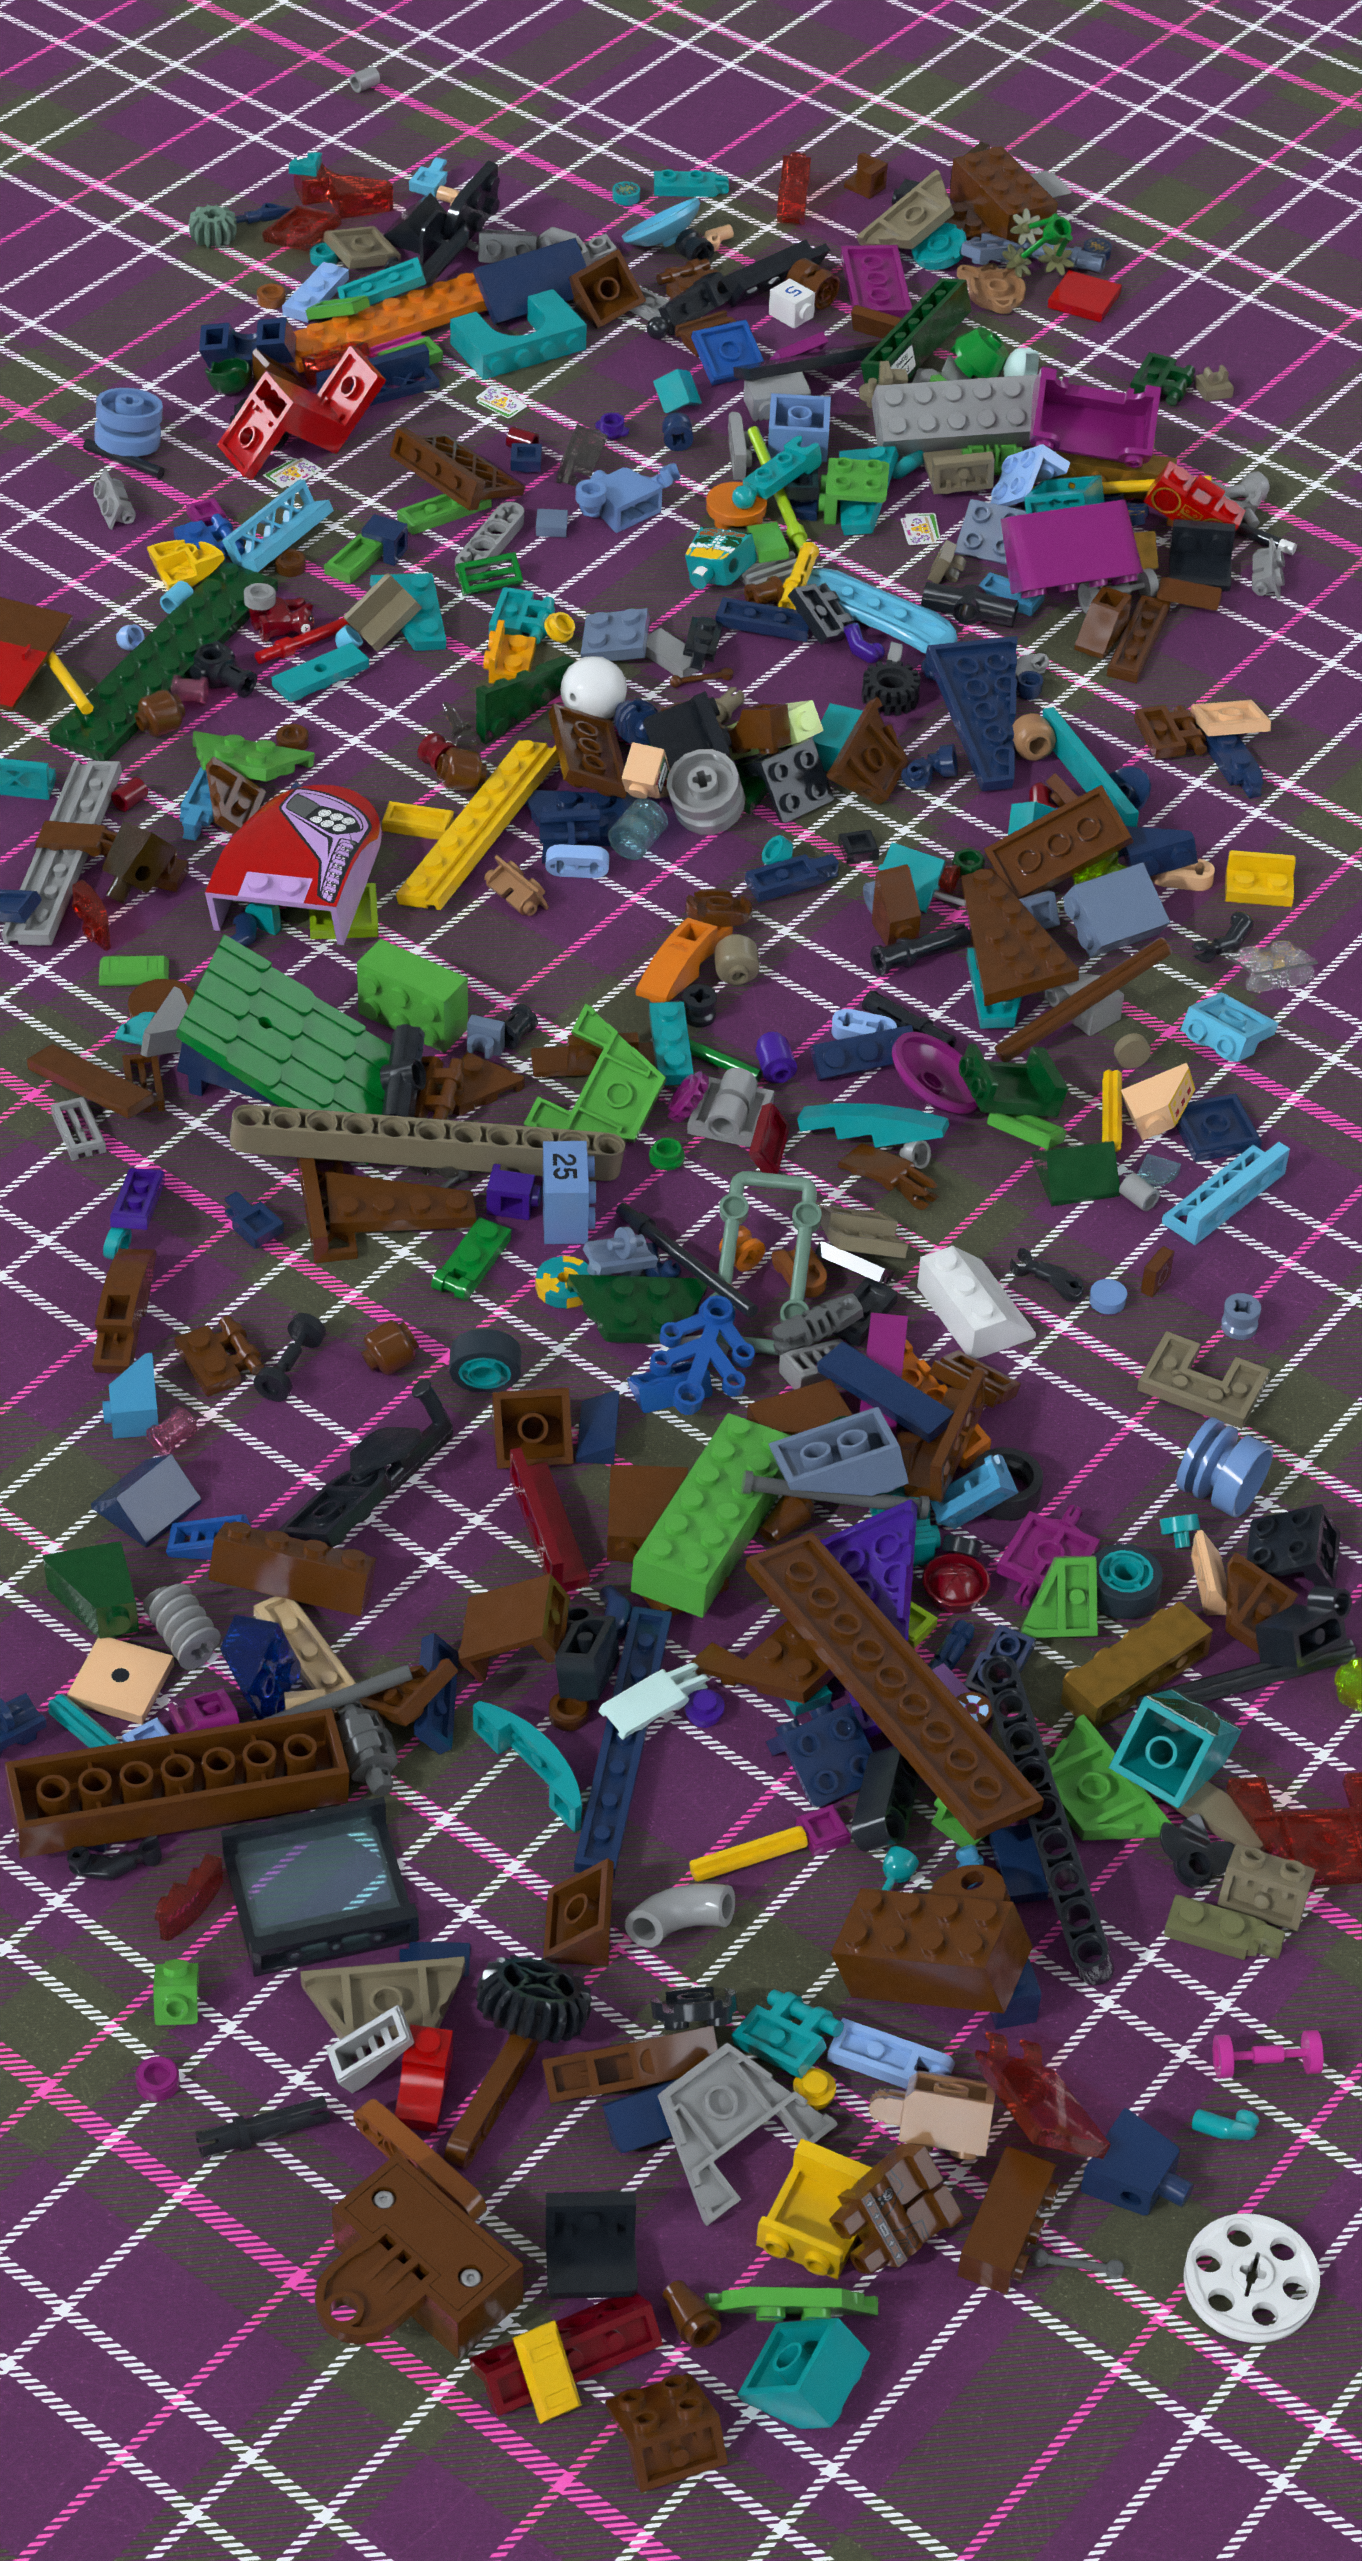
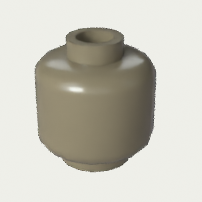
M732 934L717 943L714 949V960L719 979L731 985H742L750 982L757 976L760 968L758 948L751 938L740 934Z

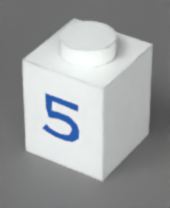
M788 279L770 289L769 315L792 328H796L814 317L815 292L792 279Z

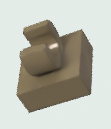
M1224 365L1219 366V372L1213 373L1210 367H1206L1203 374L1196 375L1194 385L1205 402L1233 397L1234 387L1228 379L1229 373Z
M948 540L944 542L933 561L928 580L939 584L943 576L949 581L956 582L958 580L960 572L953 569V567L963 571L967 561L961 556H954L956 544Z

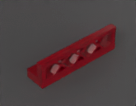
M522 1448L511 1449L510 1482L544 1575L551 1574L566 1592L589 1587L590 1576L547 1462L528 1466Z
M639 2293L633 2297L609 2298L556 2321L575 2383L663 2346L652 2304ZM513 2340L468 2358L472 2371L484 2382L492 2411L497 2416L532 2402Z

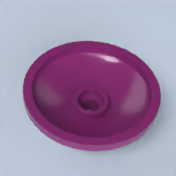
M919 1032L904 1033L896 1040L892 1048L895 1069L907 1089L917 1099L930 1107L951 1114H967L974 1112L978 1108L975 1099L959 1074V1061L962 1055L958 1051L933 1036Z

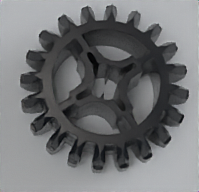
M510 1955L509 1959L498 1957L496 1961L488 1963L482 1977L479 1978L476 1989L478 1992L476 1997L478 2001L477 2009L483 2013L485 2020L494 2022V2027L497 2029L507 2030L509 2035L516 2034L522 2036L524 2040L527 2038L535 2039L539 2043H542L544 2040L552 2043H558L560 2039L571 2041L573 2036L581 2034L582 2028L585 2027L586 2021L589 2020L592 2006H590L592 2001L590 1996L591 1989L584 1985L585 1980L574 1976V1972L571 1969L561 1968L559 1963L551 1964L546 1962L544 1958L541 1960L532 1959L529 1955L525 1958H520L516 1955Z

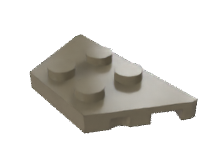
M936 169L856 236L861 246L897 245L898 248L913 249L938 227L943 225L955 213L940 172Z
M463 1956L300 1971L301 1986L339 2039L344 2038L396 2005L402 2007L409 2028L410 2024L439 2028L464 1975L465 1958ZM396 2025L392 2026L389 2031L394 2040L399 2037ZM381 2036L377 2040L379 2047L385 2045L384 2040Z

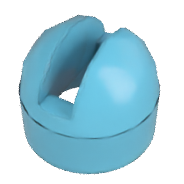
M348 624L342 627L335 636L337 648L349 643H353L359 648L363 644L359 633Z

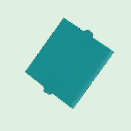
M891 842L883 864L878 866V869L881 871L907 864L911 871L919 909L921 912L927 913L934 892L940 888L938 882L946 861Z

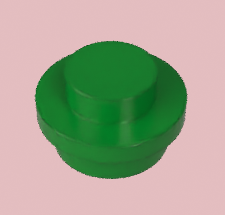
M673 1138L657 1140L649 1151L650 1163L660 1170L669 1171L677 1169L685 1160V1152L681 1144Z

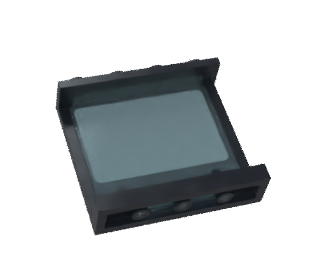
M384 1797L360 1799L346 1805L331 1808L322 1807L308 1813L280 1816L270 1821L251 1825H237L232 1829L221 1831L222 1856L254 1977L419 1941V1916L415 1903H409L386 1824V1803Z

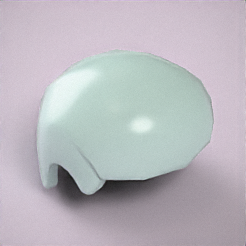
M1024 347L1015 349L1005 362L1003 369L1004 377L1037 375L1039 365L1038 351Z

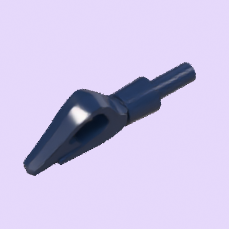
M264 203L258 210L246 211L244 215L235 216L237 223L246 222V224H252L260 221L285 218L288 215H293L295 211L293 208L273 203Z

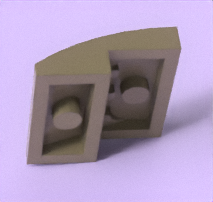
M819 1204L822 1212V1228L829 1241L838 1250L906 1258L908 1244L895 1236L898 1221L886 1213Z

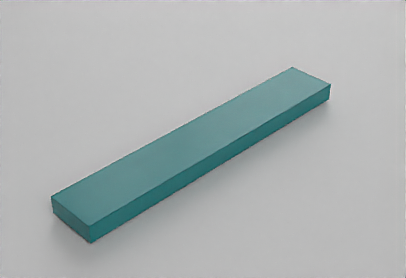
M1054 707L1043 709V717L1048 721L1056 736L1053 751L1086 793L1102 785L1123 823L1127 826L1137 827L1138 810Z

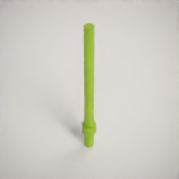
M753 426L748 429V435L762 466L771 460V456L759 428ZM783 487L773 495L787 526V537L799 554L800 547L807 540V534L803 525L798 523Z

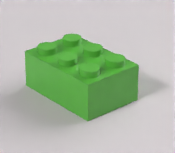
M380 939L357 962L359 1014L395 1031L396 1027L402 1024L420 1027L425 1033L424 1044L443 1053L467 1031V977L383 939Z

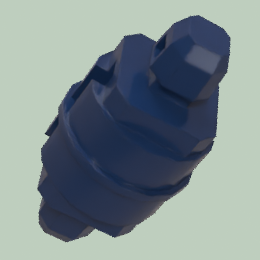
M640 698L619 703L614 715V724L618 734L630 744L634 742L649 745L650 741L644 729L643 721L646 717L658 713V710L651 703Z

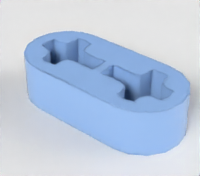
M559 844L551 846L547 850L545 867L554 876L600 878L608 873L610 856L606 849L598 846Z
M841 1009L833 1015L831 1033L835 1039L839 1040L897 1028L895 1021L886 1016L853 1009Z

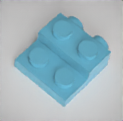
M1221 992L1189 1006L1180 1031L1185 1033L1196 1044L1215 1049L1216 1053L1228 1061L1239 1062L1254 1055L1258 1042L1275 1035L1279 1023Z

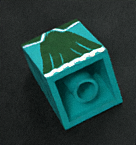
M1175 1689L1144 1696L1108 1768L1179 1809L1206 1781L1225 1765L1243 1729Z

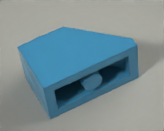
M146 1353L109 1384L110 1401H102L104 1424L112 1423L113 1439L159 1435L152 1353Z

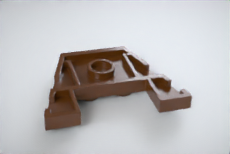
M769 1598V1603L777 1607ZM789 1620L782 1624L745 1659L737 1657L712 1642L688 1663H696L699 1668L694 1670L698 1676L706 1674L719 1677L722 1684L734 1687L738 1683L755 1686L758 1693L803 1704L835 1676Z

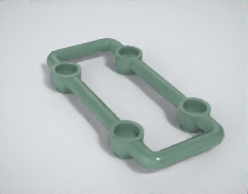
M741 1171L732 1178L729 1194L725 1195L719 1204L720 1217L725 1222L718 1275L731 1286L739 1225L744 1223L749 1212L748 1201L743 1196L744 1186L803 1192L802 1201L794 1207L792 1212V1223L795 1229L798 1230L790 1299L782 1305L780 1310V1323L797 1314L802 1315L804 1311L809 1309L804 1302L812 1232L820 1227L822 1218L821 1209L816 1204L817 1188L813 1181L801 1176ZM715 1292V1293H713L712 1295H710L709 1297H711V1296H716V1295L720 1296V1295ZM719 1332L716 1341L729 1345ZM742 1336L746 1343L754 1347L755 1353L778 1355L775 1353L773 1346L775 1340Z

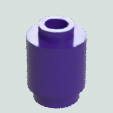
M778 1032L765 1033L758 1039L755 1053L764 1078L771 1083H783L791 1079L797 1071V1064L788 1040Z

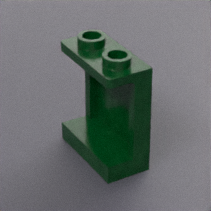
M968 1044L965 1055L959 1061V1074L966 1083L981 1112L1058 1117L1069 1088L1045 1047H1032L1026 1064L986 1061L976 1044Z

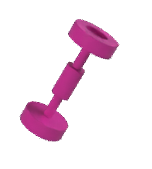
M1318 2030L1303 2031L1301 2048L1284 2049L1283 2045L1252 2046L1251 2051L1234 2052L1229 2035H1215L1213 2038V2064L1218 2079L1233 2077L1235 2060H1252L1253 2064L1280 2063L1284 2062V2058L1302 2057L1306 2074H1320L1323 2070V2045Z

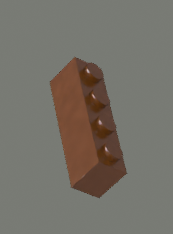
M225 1522L214 1537L208 1580L361 1616L370 1601L377 1558L367 1556L362 1551L356 1549L342 1550L329 1547L326 1543L319 1540L304 1541L292 1538L281 1531L267 1532L254 1529L244 1522Z

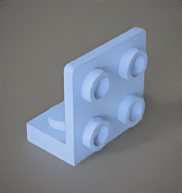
M1044 444L1008 456L1001 466L1002 473L998 483L992 490L990 503L1008 507L1025 501L1024 497L1032 490L1035 483L1067 473L1070 462Z

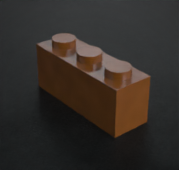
M1006 2146L961 2251L957 2276L1008 2295L1014 2279L1022 2281L1030 2260V2256L1026 2255L1025 2251L1029 2243L1037 2245L1045 2220L1040 2218L1044 2207L1052 2209L1058 2194L1060 2184L1053 2182L1056 2164Z

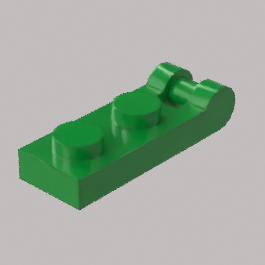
M479 1217L442 1269H437L432 1278L431 1288L442 1293L445 1290L453 1292L454 1297L467 1301L511 1241V1229Z

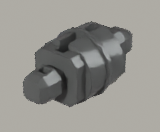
M360 1700L337 1708L340 1720L336 1725L352 1781L366 1783L374 1795H387L393 1788L390 1772L399 1762L392 1742V1734L386 1728L384 1720L380 1717L378 1711L364 1709Z

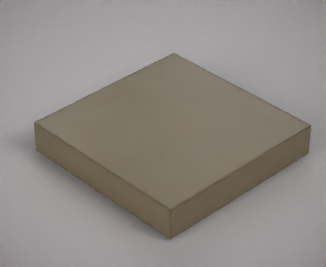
M375 226L330 230L324 233L323 241L349 269L382 266L392 257L398 258L400 262L401 254Z

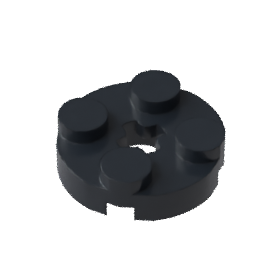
M691 1987L665 1992L666 2001L661 2002L657 1995L651 1998L652 2017L660 2022H664L665 2030L687 2029L690 2027V2022L706 2020L707 2025L710 2026L727 2025L732 2023V2013L738 2010L737 1994L734 1989L725 1987V1996L714 1995L713 1987Z

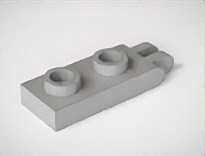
M731 412L728 418V435L733 480H743L746 478V467L752 466V452L749 449L748 431L743 430L742 416L738 412Z

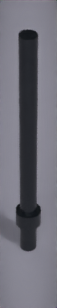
M627 1203L618 1205L616 1214L630 1224V1228L635 1234H642L644 1238H648L651 1242L655 1243V1245L717 1294L730 1300L732 1305L748 1318H752L757 1314L758 1306L657 1228L656 1222L647 1214L638 1213Z

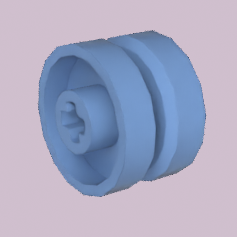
M114 388L100 393L96 398V418L98 420L95 422V443L102 450L120 456L137 457L149 455L157 451L161 443V427L159 424L162 422V401L152 393L135 388Z

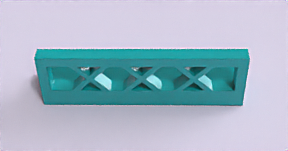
M0 758V795L43 800L50 799L56 782V769L49 768L48 763Z

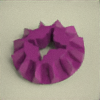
M699 1071L694 1075L690 1074L682 1081L669 1101L668 1118L679 1123L690 1116L691 1112L697 1108V1105L703 1099L704 1093L708 1090V1076Z

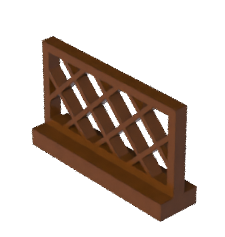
M406 427L396 429L389 456L467 510H478L480 500L522 496L524 494L525 486L448 434L416 435Z

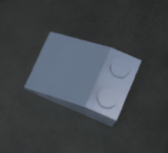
M879 1407L768 1443L790 1490L873 1496L879 1493L891 1492L897 1487L909 1484L900 1446Z

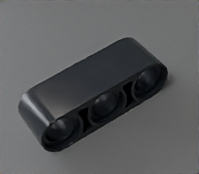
M895 1746L872 1752L867 1761L851 1826L853 1840L858 1849L863 1852L900 1844L905 1840L920 1775Z

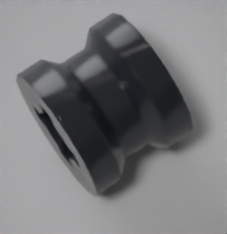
M694 984L687 987L683 992L682 998L687 1024L697 1028L711 1025L716 1019V991L704 984Z

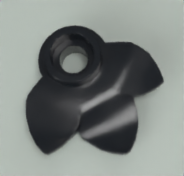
M1196 1813L1188 1817L1178 1828L1168 1822H1164L1161 1826V1846L1173 1861L1175 1875L1182 1884L1192 1889H1199L1208 1884L1212 1876L1222 1875L1226 1872L1234 1845L1226 1841L1210 1842L1199 1814Z

